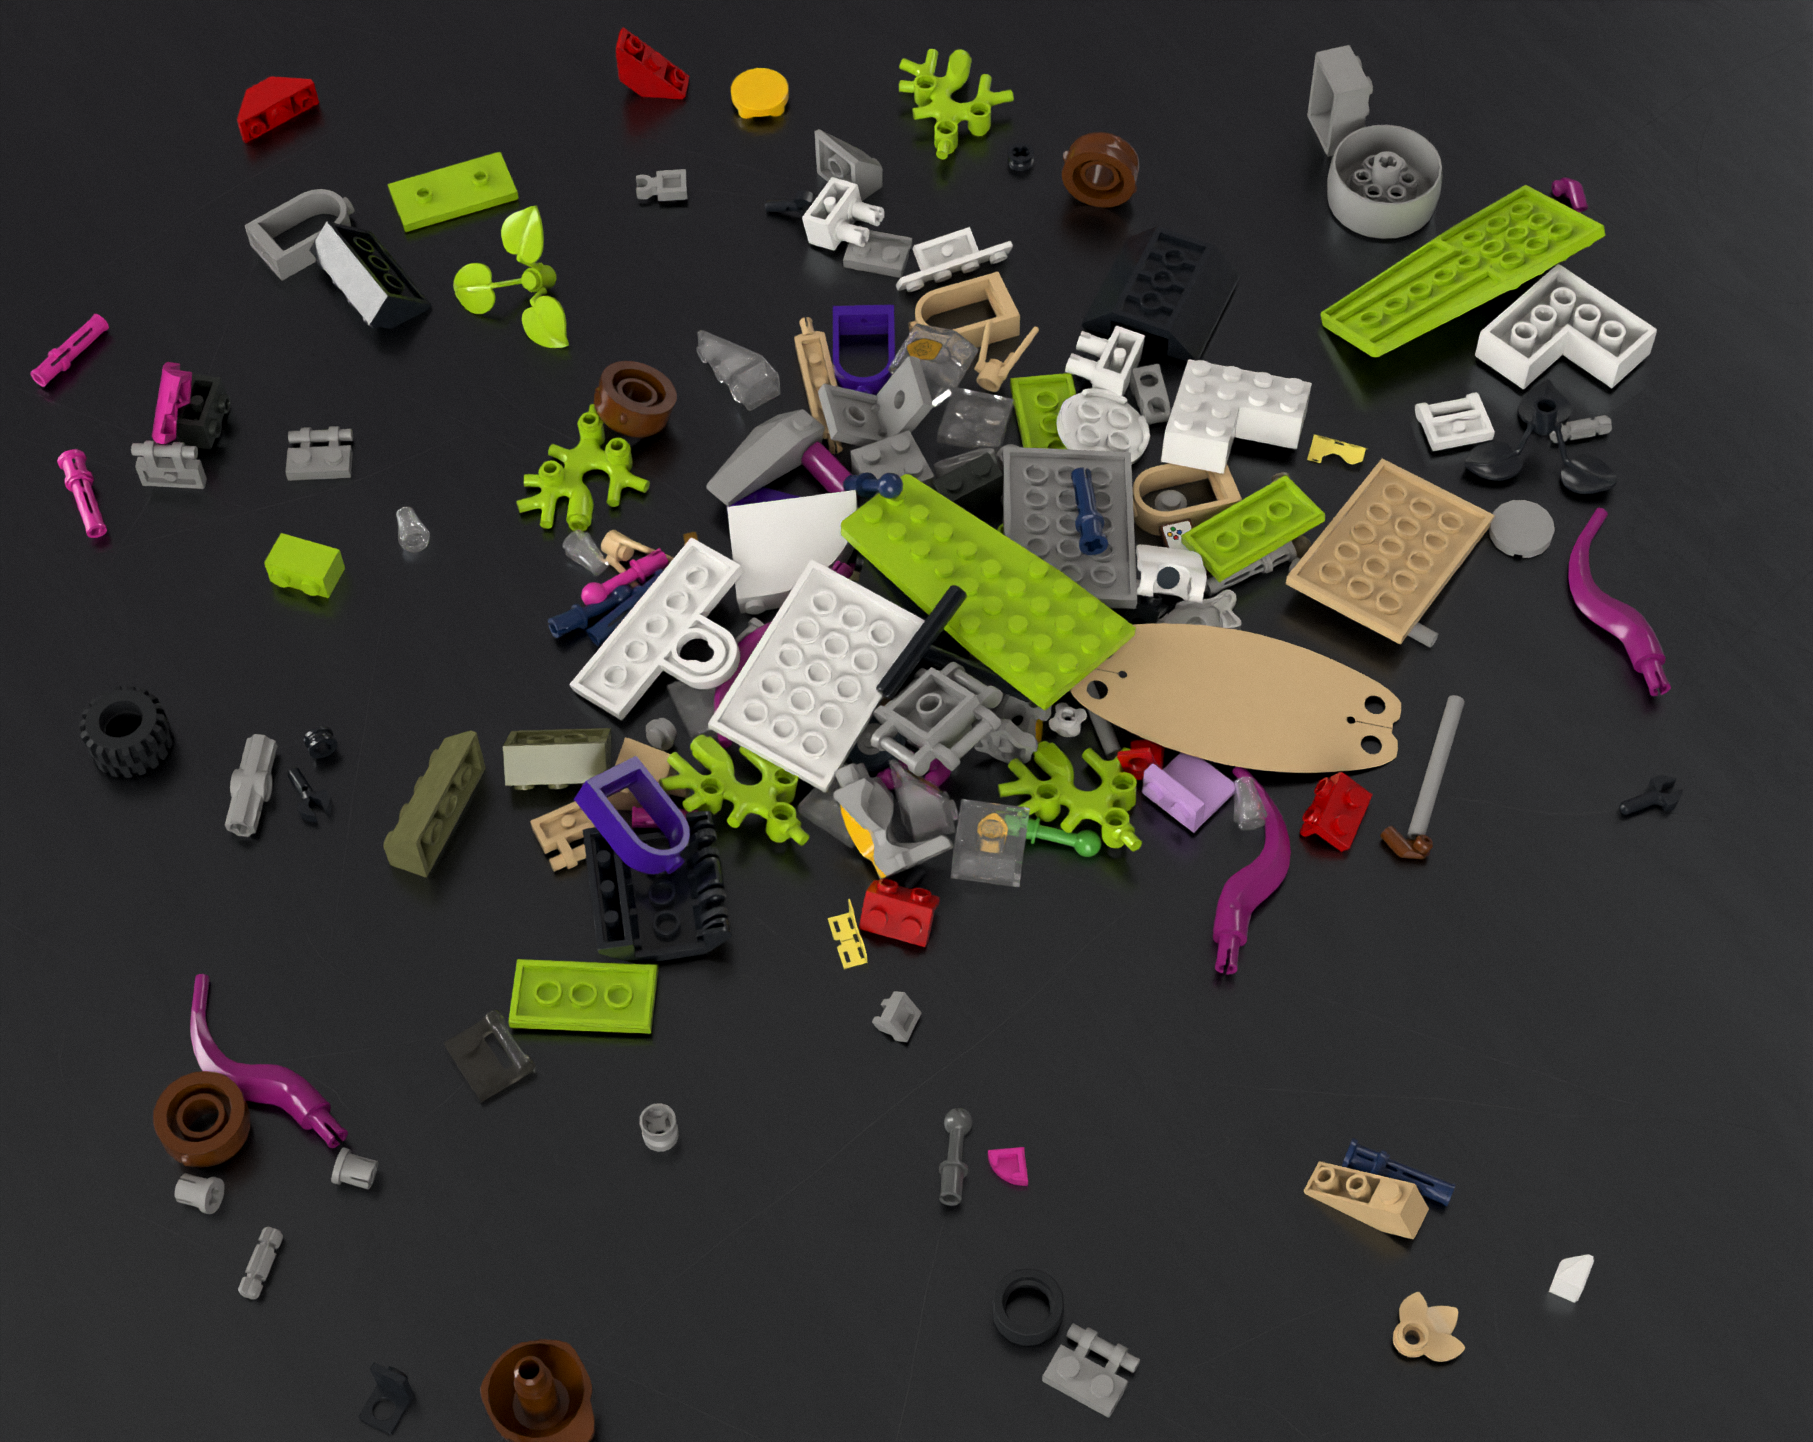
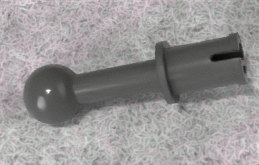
M963 1108L951 1109L944 1118V1127L950 1136L947 1160L939 1165V1173L942 1175L939 1200L941 1203L950 1206L960 1203L963 1179L968 1174V1166L962 1162L964 1135L970 1132L973 1120L970 1113Z

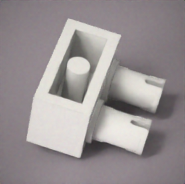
M831 177L804 214L802 220L810 244L833 251L841 241L864 247L865 242L867 243L869 239V229L853 224L858 220L879 226L884 218V209L862 202L857 184Z
M1116 326L1111 337L1107 340L1082 331L1076 345V350L1095 355L1100 360L1096 362L1071 353L1065 372L1091 380L1092 388L1105 389L1124 396L1130 383L1132 368H1137L1141 360L1145 335Z

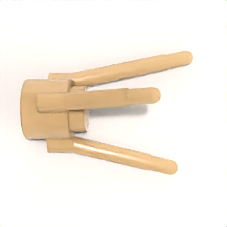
M987 320L979 360L974 368L979 373L976 379L977 383L988 391L997 392L1011 368L1038 333V327H1034L1015 353L1011 352L1003 363L997 359H990L989 362H985L992 328V320Z
M616 530L608 532L601 543L602 552L607 554L605 562L613 566L619 573L626 571L619 561H628L633 556L635 550L647 555L655 551L631 540ZM666 555L670 563L674 559V557ZM636 580L629 583L632 588L639 585Z

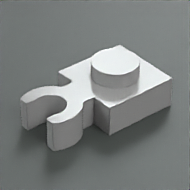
M686 169L656 171L657 177L654 178L644 174L636 176L638 199H648L652 195H657L658 201L688 199Z

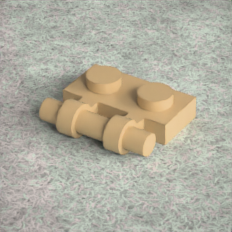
M576 801L530 821L531 828L544 853L547 854L556 849L560 852V855L549 859L554 872L564 867H567V869L573 868L578 865V861L586 858L584 844L573 849L569 845V843L583 838V829L595 827Z

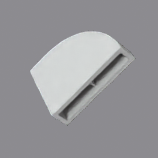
M856 490L727 507L732 558L734 562L741 565L743 570L742 575L735 582L736 598L740 613L760 614L765 610L781 608L811 559L831 569L836 561H841L842 564L843 562L847 563L853 552L854 547L841 536L840 532L841 522L859 509Z

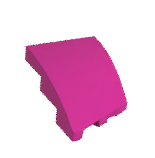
M167 362L163 365L152 430L153 440L160 444L176 440L178 408L190 404L192 372L181 371L180 364Z

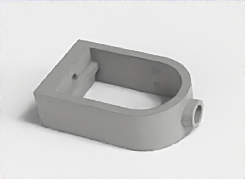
M315 189L304 192L245 225V229L252 248L281 280H284L318 261L309 250L321 230L285 251L273 240L274 237L319 214L337 216L338 218L334 223L351 227L349 215L355 211L347 197L342 198L330 190Z

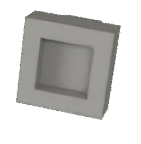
M893 991L891 997L883 999L881 1006L884 1008L881 1017L875 1016L872 1023L879 1031L890 1034L896 1041L907 1042L921 1015V1011L905 992Z

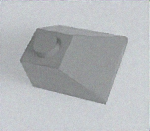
M820 129L815 131L817 174L827 182H829L831 177L857 184L862 201L883 187V169L877 159L871 158L862 150Z

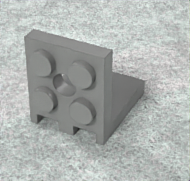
M913 356L906 358L877 395L829 384H823L818 390L831 440L862 447L908 430L912 433L934 407L920 359Z

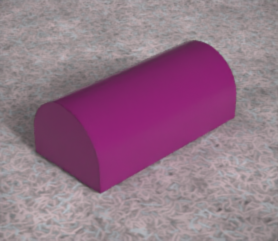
M817 441L802 456L801 464L829 493L845 491L843 482L847 476L852 474L821 443Z

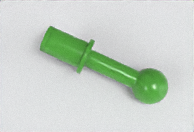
M1006 812L1005 821L1009 827L1008 835L1017 836L1018 832L1019 837L1031 840V844L1035 843L1036 838L1072 846L1078 854L1084 857L1094 856L1101 848V839L1092 830H1082L1078 834L1067 833L1064 830L1040 825V817H1037L1035 820L1020 816L1019 819L1018 815Z

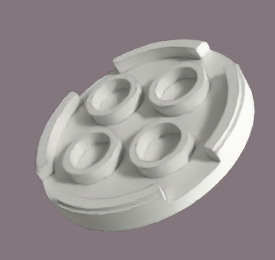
M1097 388L1083 389L1082 393L1066 399L1060 408L1056 422L1059 437L1067 449L1131 452V465L1142 457L1149 443L1150 430L1144 415L1140 416L1127 403V398L1109 390Z

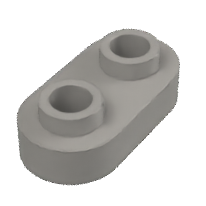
M978 449L936 462L934 469L937 479L987 452L994 462L997 463L994 449Z

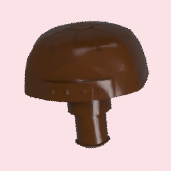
M538 1339L516 1344L493 1363L484 1377L480 1387L481 1399L495 1428L505 1440L509 1442H590L595 1432V1419L590 1402L593 1394L591 1380L577 1352L567 1342Z

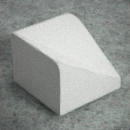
M1587 1254L1563 1259L1558 1266L1549 1292L1574 1303L1578 1301L1594 1263V1256Z

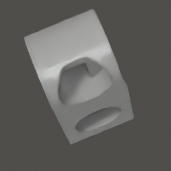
M1154 364L1132 368L1130 389L1132 395H1135L1141 416L1144 415L1148 425L1168 421L1171 409L1160 365ZM1144 375H1153L1151 379L1140 380Z

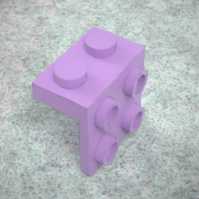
M1180 753L1163 770L1155 764H1151L1144 771L1142 793L1194 833L1235 793L1236 785L1202 758Z

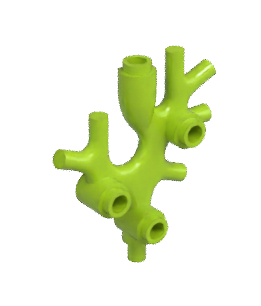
M929 49L923 64H917L905 58L901 60L899 68L913 74L916 78L914 81L900 80L899 92L914 93L915 103L919 106L918 108H913L914 120L933 117L938 121L934 126L936 156L939 159H946L948 154L954 152L958 146L957 124L959 122L968 121V129L976 136H983L991 127V107L1011 102L1014 98L1012 90L990 91L992 77L988 74H983L980 77L976 98L967 103L955 102L952 100L951 94L966 83L972 59L967 51L956 50L949 57L946 75L944 77H936L934 74L939 53L935 49Z
M594 404L589 406V412L582 414L578 420L580 442L577 447L570 450L555 444H551L549 447L548 455L561 460L565 464L564 469L556 461L550 460L542 464L538 472L539 475L525 474L524 487H539L541 492L535 496L518 500L516 503L519 513L541 509L540 526L549 529L553 526L557 499L561 496L569 497L566 518L568 526L573 531L583 532L591 525L594 505L591 492L582 481V477L587 471L598 469L603 470L609 475L610 484L607 504L612 507L619 506L623 488L631 487L646 493L649 489L650 481L629 472L633 466L632 454L629 443L624 439L613 438L606 445L605 450L600 448L605 441L604 422L597 414Z
M703 734L693 740L690 750L692 751V756L711 772L710 775L698 773L677 752H673L668 757L667 762L679 775L659 779V785L665 792L677 789L693 790L695 794L682 802L687 812L690 813L698 809V811H710L715 815L722 808V802L725 799L734 805V809L727 819L728 824L734 828L739 827L747 814L754 813L767 820L766 833L774 842L781 843L791 837L802 846L809 840L810 836L800 827L801 822L796 818L795 808L789 804L795 798L798 776L785 771L783 768L741 746L739 752L762 773V780L758 784H741L735 779L734 765L727 751L711 736L706 737Z
M1042 741L1038 744L1037 751L1033 752L1034 761L1051 777L1048 781L1039 780L1018 758H1014L1009 762L1008 768L1019 780L998 784V793L1000 798L1021 794L1030 795L1032 797L1030 800L1018 806L1020 814L1029 816L1035 813L1037 817L1041 818L1040 820L1050 822L1056 819L1061 812V805L1069 808V814L1061 823V828L1065 832L1071 833L1083 819H1092L1102 825V840L1107 846L1120 848L1125 844L1131 851H1136L1141 847L1142 841L1134 834L1135 828L1129 823L1130 817L1127 813L1136 803V778L1130 773L1123 772L1117 756L1111 761H1106L1092 748H1088L1083 752L1082 758L1102 779L1100 787L1092 791H1082L1075 787L1072 764L1069 758L1053 742ZM1124 747L1121 751H1128L1130 749Z

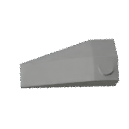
M803 409L776 415L752 430L708 482L707 489L729 507L802 465L801 459L806 450L817 441L822 444L825 426Z

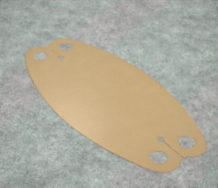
M1158 623L1133 625L1136 627L1135 636L1071 689L1074 698L1084 707L1133 734L1187 755L1230 766L1290 773L1352 771L1384 765L1395 759L1398 752V740L1392 734L1391 728L1393 723L1400 718L1401 702L1389 689L1368 676L1326 656L1285 641L1247 631L1193 624ZM1125 671L1127 677L1121 678L1117 673ZM1091 681H1101L1107 686L1108 693L1104 698L1095 699L1088 694L1087 686ZM1370 696H1378L1384 701L1385 710L1380 714L1370 713L1365 707V700ZM1353 717L1355 723L1349 724L1347 718ZM1368 735L1377 737L1382 744L1381 751L1376 754L1365 752L1361 747L1362 739Z

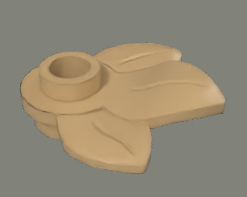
M1415 1292L1403 1300L1399 1308L1400 1323L1396 1326L1393 1333V1343L1401 1354L1413 1358L1425 1355L1434 1361L1444 1362L1458 1357L1465 1350L1463 1343L1452 1336L1458 1319V1309L1456 1307H1428L1420 1292ZM1405 1336H1415L1418 1339V1343L1414 1345L1409 1344Z

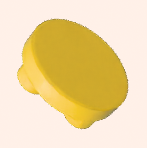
M754 68L741 73L734 79L731 85V99L742 118L750 119L752 117L769 115L780 116L783 114L784 106L789 99V87L787 80L779 72L767 68Z

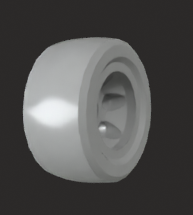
M1372 125L1360 128L1350 133L1340 142L1332 157L1327 178L1329 207L1334 216L1344 226L1364 236L1387 239L1409 235L1421 229L1430 220L1438 204L1443 177L1440 156L1436 148L1425 137L1410 129L1394 125ZM1375 191L1378 195H1370L1368 192ZM1396 192L1401 194V196L1396 197L1393 196L1391 193Z

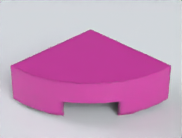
M1024 1147L988 1150L989 1163L993 1171L1001 1179L1014 1185L1028 1186Z

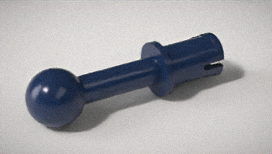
M865 472L858 476H847L843 482V487L845 491L856 490V495L862 498H871L879 492L884 498L893 499L901 494L903 481L895 473H885L877 479L872 473Z
M620 585L603 602L590 604L583 608L579 604H574L570 610L549 618V629L552 635L559 638L576 628H586L588 626V619L618 607L632 596L633 589L629 585Z

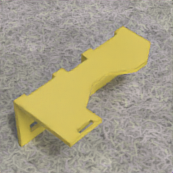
M1314 434L1307 460L1313 461L1312 459L1319 460L1317 463H1321L1323 456L1333 453L1340 455L1349 464H1356L1363 461L1365 451L1368 448Z
M848 899L849 913L827 918L834 940H840L841 942L837 949L844 969L868 963L867 953L857 927L850 899ZM847 918H851L854 929L850 928ZM833 922H838L840 932H836ZM853 934H857L859 942L855 943ZM858 947H861L864 955V958L862 959L860 957ZM843 952H848L851 962H846Z

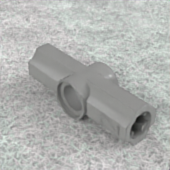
M254 734L251 738H247L240 768L235 769L231 777L230 793L232 799L225 827L227 831L233 832L237 836L249 837L251 834L256 833L263 802H267L271 796V770L277 744L275 740L268 738L266 735Z

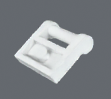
M1477 392L1467 394L1466 398L1430 405L1426 402L1415 405L1416 418L1422 424L1432 451L1493 440L1495 431Z

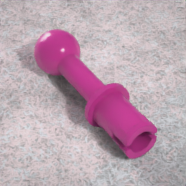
M658 548L637 561L631 560L630 569L602 584L597 582L588 583L582 589V601L586 606L600 603L620 585H627L636 579L643 584L646 582L645 578L654 574L657 569H664L669 565L666 555Z

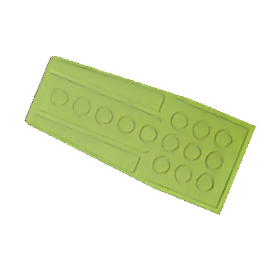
M1524 185L1454 225L1322 311L1320 314L1322 325L1371 357H1379L1509 290L1517 289L1522 283L1543 274L1554 265L1591 246L1594 242L1605 236L1604 225Z
M904 474L900 477L903 481V490L898 497L887 499L878 493L841 522V536L928 615H930L950 586L956 585L964 590L967 598L947 623L944 630L968 652L1044 711L1135 636L1136 627L1063 572L912 475Z

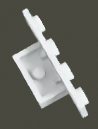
M968 227L914 245L912 250L921 271L900 278L896 284L897 290L907 289V292H913L924 287L925 282L933 279L935 283H939L951 278V273L960 270L963 273H969L980 267L979 264L990 261L991 264L1001 262L1007 258V254L1013 248L1012 242L1008 241L979 251L971 229Z

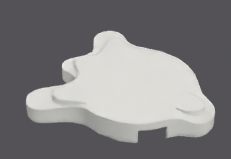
M1223 590L1213 598L1202 600V603L1181 601L1176 604L1174 610L1169 614L1167 613L1163 618L1158 619L1157 624L1207 625L1241 630L1242 626L1241 620L1232 611L1236 604V594L1231 590Z

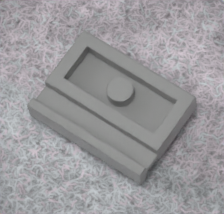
M869 230V239L867 243L865 242L864 247L853 243L848 244L843 258L844 268L902 278L910 249H912V238Z

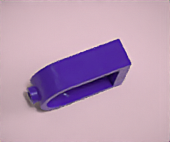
M894 305L833 306V370L837 386L877 395L895 373V367L893 366L895 364ZM888 334L889 360L886 367L880 373L870 377H856L847 373L841 367L840 335Z
M637 756L585 781L574 800L625 864L634 870L646 874H658L664 871L670 874L682 866L684 859L680 854L686 847L690 837L688 822ZM628 788L665 834L669 841L670 849H655L642 842L607 798Z

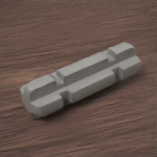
M1606 415L1597 416L1594 420L1586 418L1566 422L1564 426L1562 424L1561 428L1563 440L1565 442L1567 438L1576 440L1592 437L1596 433L1599 435L1608 434L1612 431V422ZM1553 431L1549 434L1550 439L1554 443H1558L1556 433Z
M265 1227L262 1230L258 1239L261 1243L256 1245L245 1271L247 1277L242 1278L238 1288L240 1295L249 1299H257L263 1288L261 1281L266 1280L276 1256L274 1250L279 1249L283 1239L280 1230L272 1227Z

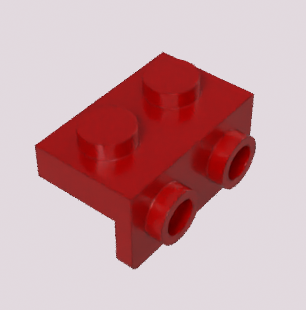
M1340 772L1329 778H1323L1317 784L1314 790L1316 796L1312 805L1305 811L1302 817L1304 823L1299 833L1304 837L1316 833L1343 852L1350 849L1373 794L1346 774Z
M890 879L874 880L865 893L859 929L925 947L929 942L934 912L939 905L940 897L932 895L929 890L923 888L909 889L898 886L897 882Z

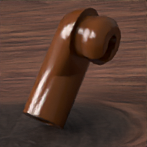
M1393 825L1387 827L1380 835L1387 845L1401 858L1424 859L1430 855V850L1433 848V841L1427 835L1417 836L1415 840H1408Z

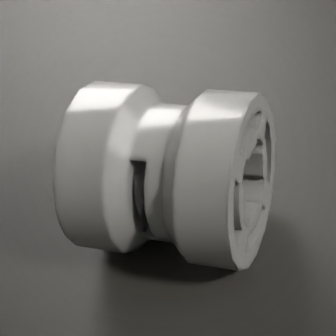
M662 1103L652 1104L646 1107L640 1116V1128L645 1145L657 1152L671 1149L679 1138L676 1116L668 1105Z

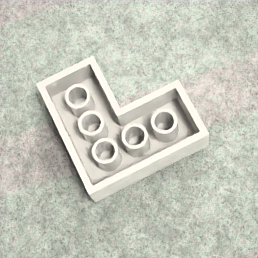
M1557 264L1480 332L1475 356L1522 389H1525L1562 355L1610 388H1613L1650 354L1657 329L1560 264Z
M1188 359L1165 429L1161 462L1224 474L1234 437L1297 449L1307 413L1312 383L1304 382L1297 378L1289 379L1273 376L1266 372L1258 373L1242 370L1235 366L1226 367L1211 364L1204 360L1195 361Z

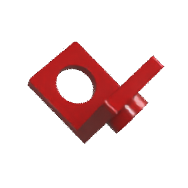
M1147 739L1132 741L1130 750L1117 752V758L1124 772L1132 774L1136 780L1143 779L1144 771L1151 764H1155L1162 770L1165 747Z

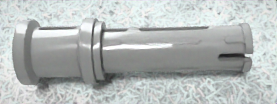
M1292 541L1220 583L1212 574L1207 575L1205 594L1211 597L1259 572L1267 574L1273 571V567L1285 561L1292 562L1297 557Z

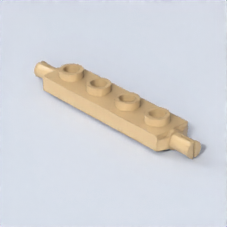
M806 317L807 326L805 318H802L799 321L802 334L795 336L794 341L811 416L825 426L823 439H827L830 453L835 454L836 446L838 454L843 450L841 442L831 440L818 395V390L823 384L837 386L825 332L814 331L812 319Z

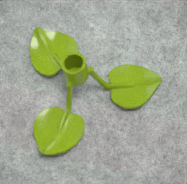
M537 205L530 206L510 215L504 221L501 238L507 252L517 254L516 259L518 262L532 268L526 269L521 278L492 283V273L488 266L482 263L467 264L456 274L453 289L464 308L474 314H484L492 309L496 299L493 288L522 284L528 291L537 292L530 299L532 307L524 310L522 314L523 328L528 337L535 343L548 348H563L569 346L564 310L557 299L545 295L547 294L546 289H550L555 285L556 273L549 265H543L541 262L535 263L542 255L544 236Z

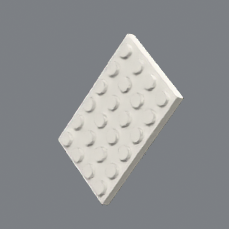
M811 559L710 719L708 727L826 793L836 777L834 771L842 767L872 718L873 712L884 698L877 692V685L925 620Z

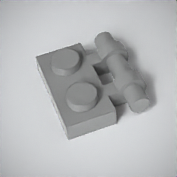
M329 426L328 430H312L311 427H304L300 431L288 432L289 444L301 443L299 448H288L286 476L288 481L351 478L353 452L351 445L341 446V441H353L352 429H340L339 426ZM329 442V446L313 447V443Z
M148 440L144 443L132 444L131 453L133 456H138L135 468L142 486L205 488L207 478L201 461L196 459L198 455L197 446H186L184 442H173L172 445H164Z
M1073 1323L1066 1337L1079 1343L1075 1351H1072L1060 1345L1044 1372L1042 1381L1110 1418L1128 1385L1126 1379L1116 1375L1120 1367H1123L1134 1373L1140 1363V1359L1129 1354V1349L1119 1343L1115 1346L1098 1337L1099 1333L1089 1327L1085 1330ZM1091 1350L1109 1360L1105 1368L1087 1359Z

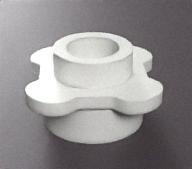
M1066 703L1057 704L1055 706V716L1049 720L1050 729L1063 737L1079 735L1081 722L1087 718L1086 711L1082 708L1074 709Z

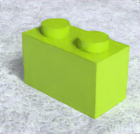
M283 533L278 537L264 562L270 582L279 587H291L302 590L310 596L319 595L326 598L330 597L345 570L339 549Z

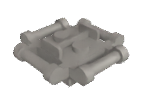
M950 662L940 672L932 667L929 670L920 668L914 674V679L885 706L880 705L873 712L874 717L882 726L872 735L871 745L879 751H887L908 765V770L916 776L926 774L930 763L935 758L940 760L946 768L953 771L960 764V759L989 731L994 732L1001 726L1000 719L988 708L997 707L1002 700L1003 694L998 688L992 685L986 686L967 674L963 666L956 662ZM976 719L980 721L975 727H972L971 724ZM899 733L921 749L913 753L893 738Z

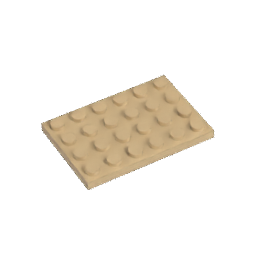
M1381 459L1288 574L1286 585L1401 645L1488 530L1495 515Z

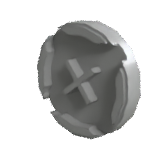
M1511 500L1501 504L1494 510L1493 515L1495 516L1490 523L1489 536L1494 545L1505 554L1511 556L1517 554L1523 555L1522 558H1531L1542 554L1550 546L1555 531L1554 521L1548 511L1537 503L1527 500Z

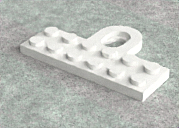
M691 537L569 684L572 690L618 719L623 720L662 671L697 689H710L726 682L738 668L740 650L734 637L728 630L706 617L742 575L741 565ZM703 639L708 641L709 647L714 650V655L707 662L687 661L680 657V651L688 641Z

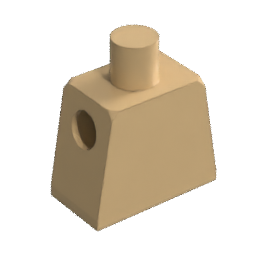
M630 738L624 739L615 766L637 756L658 784L661 778L677 776V771L667 762L671 754ZM628 788L607 798L616 810L632 811L633 806L643 808ZM690 789L666 791L668 796L673 795L687 798L690 793Z

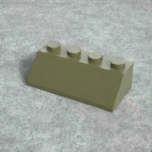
M470 730L444 738L439 749H435L431 754L429 767L425 775L418 778L414 787V795L409 804L403 805L399 814V822L394 831H390L385 838L384 850L391 866L427 878L486 769L476 732Z

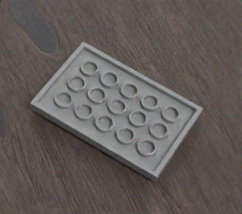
M1004 447L1003 535L1063 572L1109 608L1136 609L1137 580L1131 452ZM1080 467H1084L1085 477L1086 468L1091 471L1097 510L1103 516L1105 522L1103 534L1107 536L1108 547L1104 552L1097 555H1086L1079 548L1081 536L1075 526L1078 510L1071 473Z

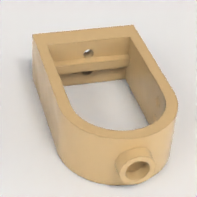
M994 272L926 293L918 301L915 308V321L909 322L908 328L913 340L927 338L943 344L939 355H953L981 347L987 320L953 330L944 331L936 329L935 331L934 328L925 322L931 316L988 299L996 315L995 318L990 319L992 320L989 344L1020 335V314L999 272Z
M1168 463L1151 467L1143 471L1136 478L1133 485L1134 521L1144 531L1160 536L1159 527L1161 525L1191 519L1193 527H1196L1238 503L1242 498L1227 464L1224 474ZM1208 478L1218 501L1174 511H1158L1147 506L1143 502L1142 497L1155 490Z

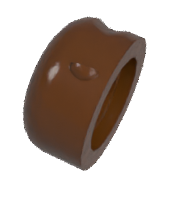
M1107 132L1085 134L1071 145L1069 151L1063 153V161L1065 163L1062 170V180L1068 192L1079 201L1095 207H1114L1126 202L1137 191L1136 183L1140 169L1138 154L1120 136Z
M619 361L607 366L601 375L599 387L595 389L596 392L594 394V406L601 420L615 432L636 438L648 437L659 433L666 426L677 400L675 387L663 373L651 366L635 361Z
M200 1071L178 1078L162 1092L154 1108L153 1124L155 1132L165 1150L176 1161L184 1166L207 1168L224 1163L242 1148L250 1131V1111L242 1092L230 1078L217 1072ZM210 1113L219 1114L216 1123L210 1129L203 1132L189 1130L193 1122L202 1115Z

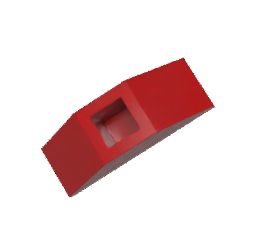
M623 27L620 30L615 50L619 81L641 97L683 99L686 96L690 76Z
M270 76L248 88L237 117L242 140L248 143L317 105L319 100L314 82L311 79Z

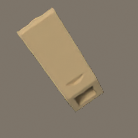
M1321 1161L1318 1162L1304 1189L1306 1195L1377 1230L1410 1239L1415 1238L1429 1210L1414 1183Z

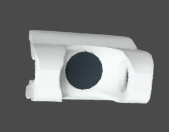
M1137 545V567L1141 571V580L1136 579L1137 595L1153 597V593L1179 596L1185 601L1202 603L1207 575L1203 569V560L1199 553L1150 545Z

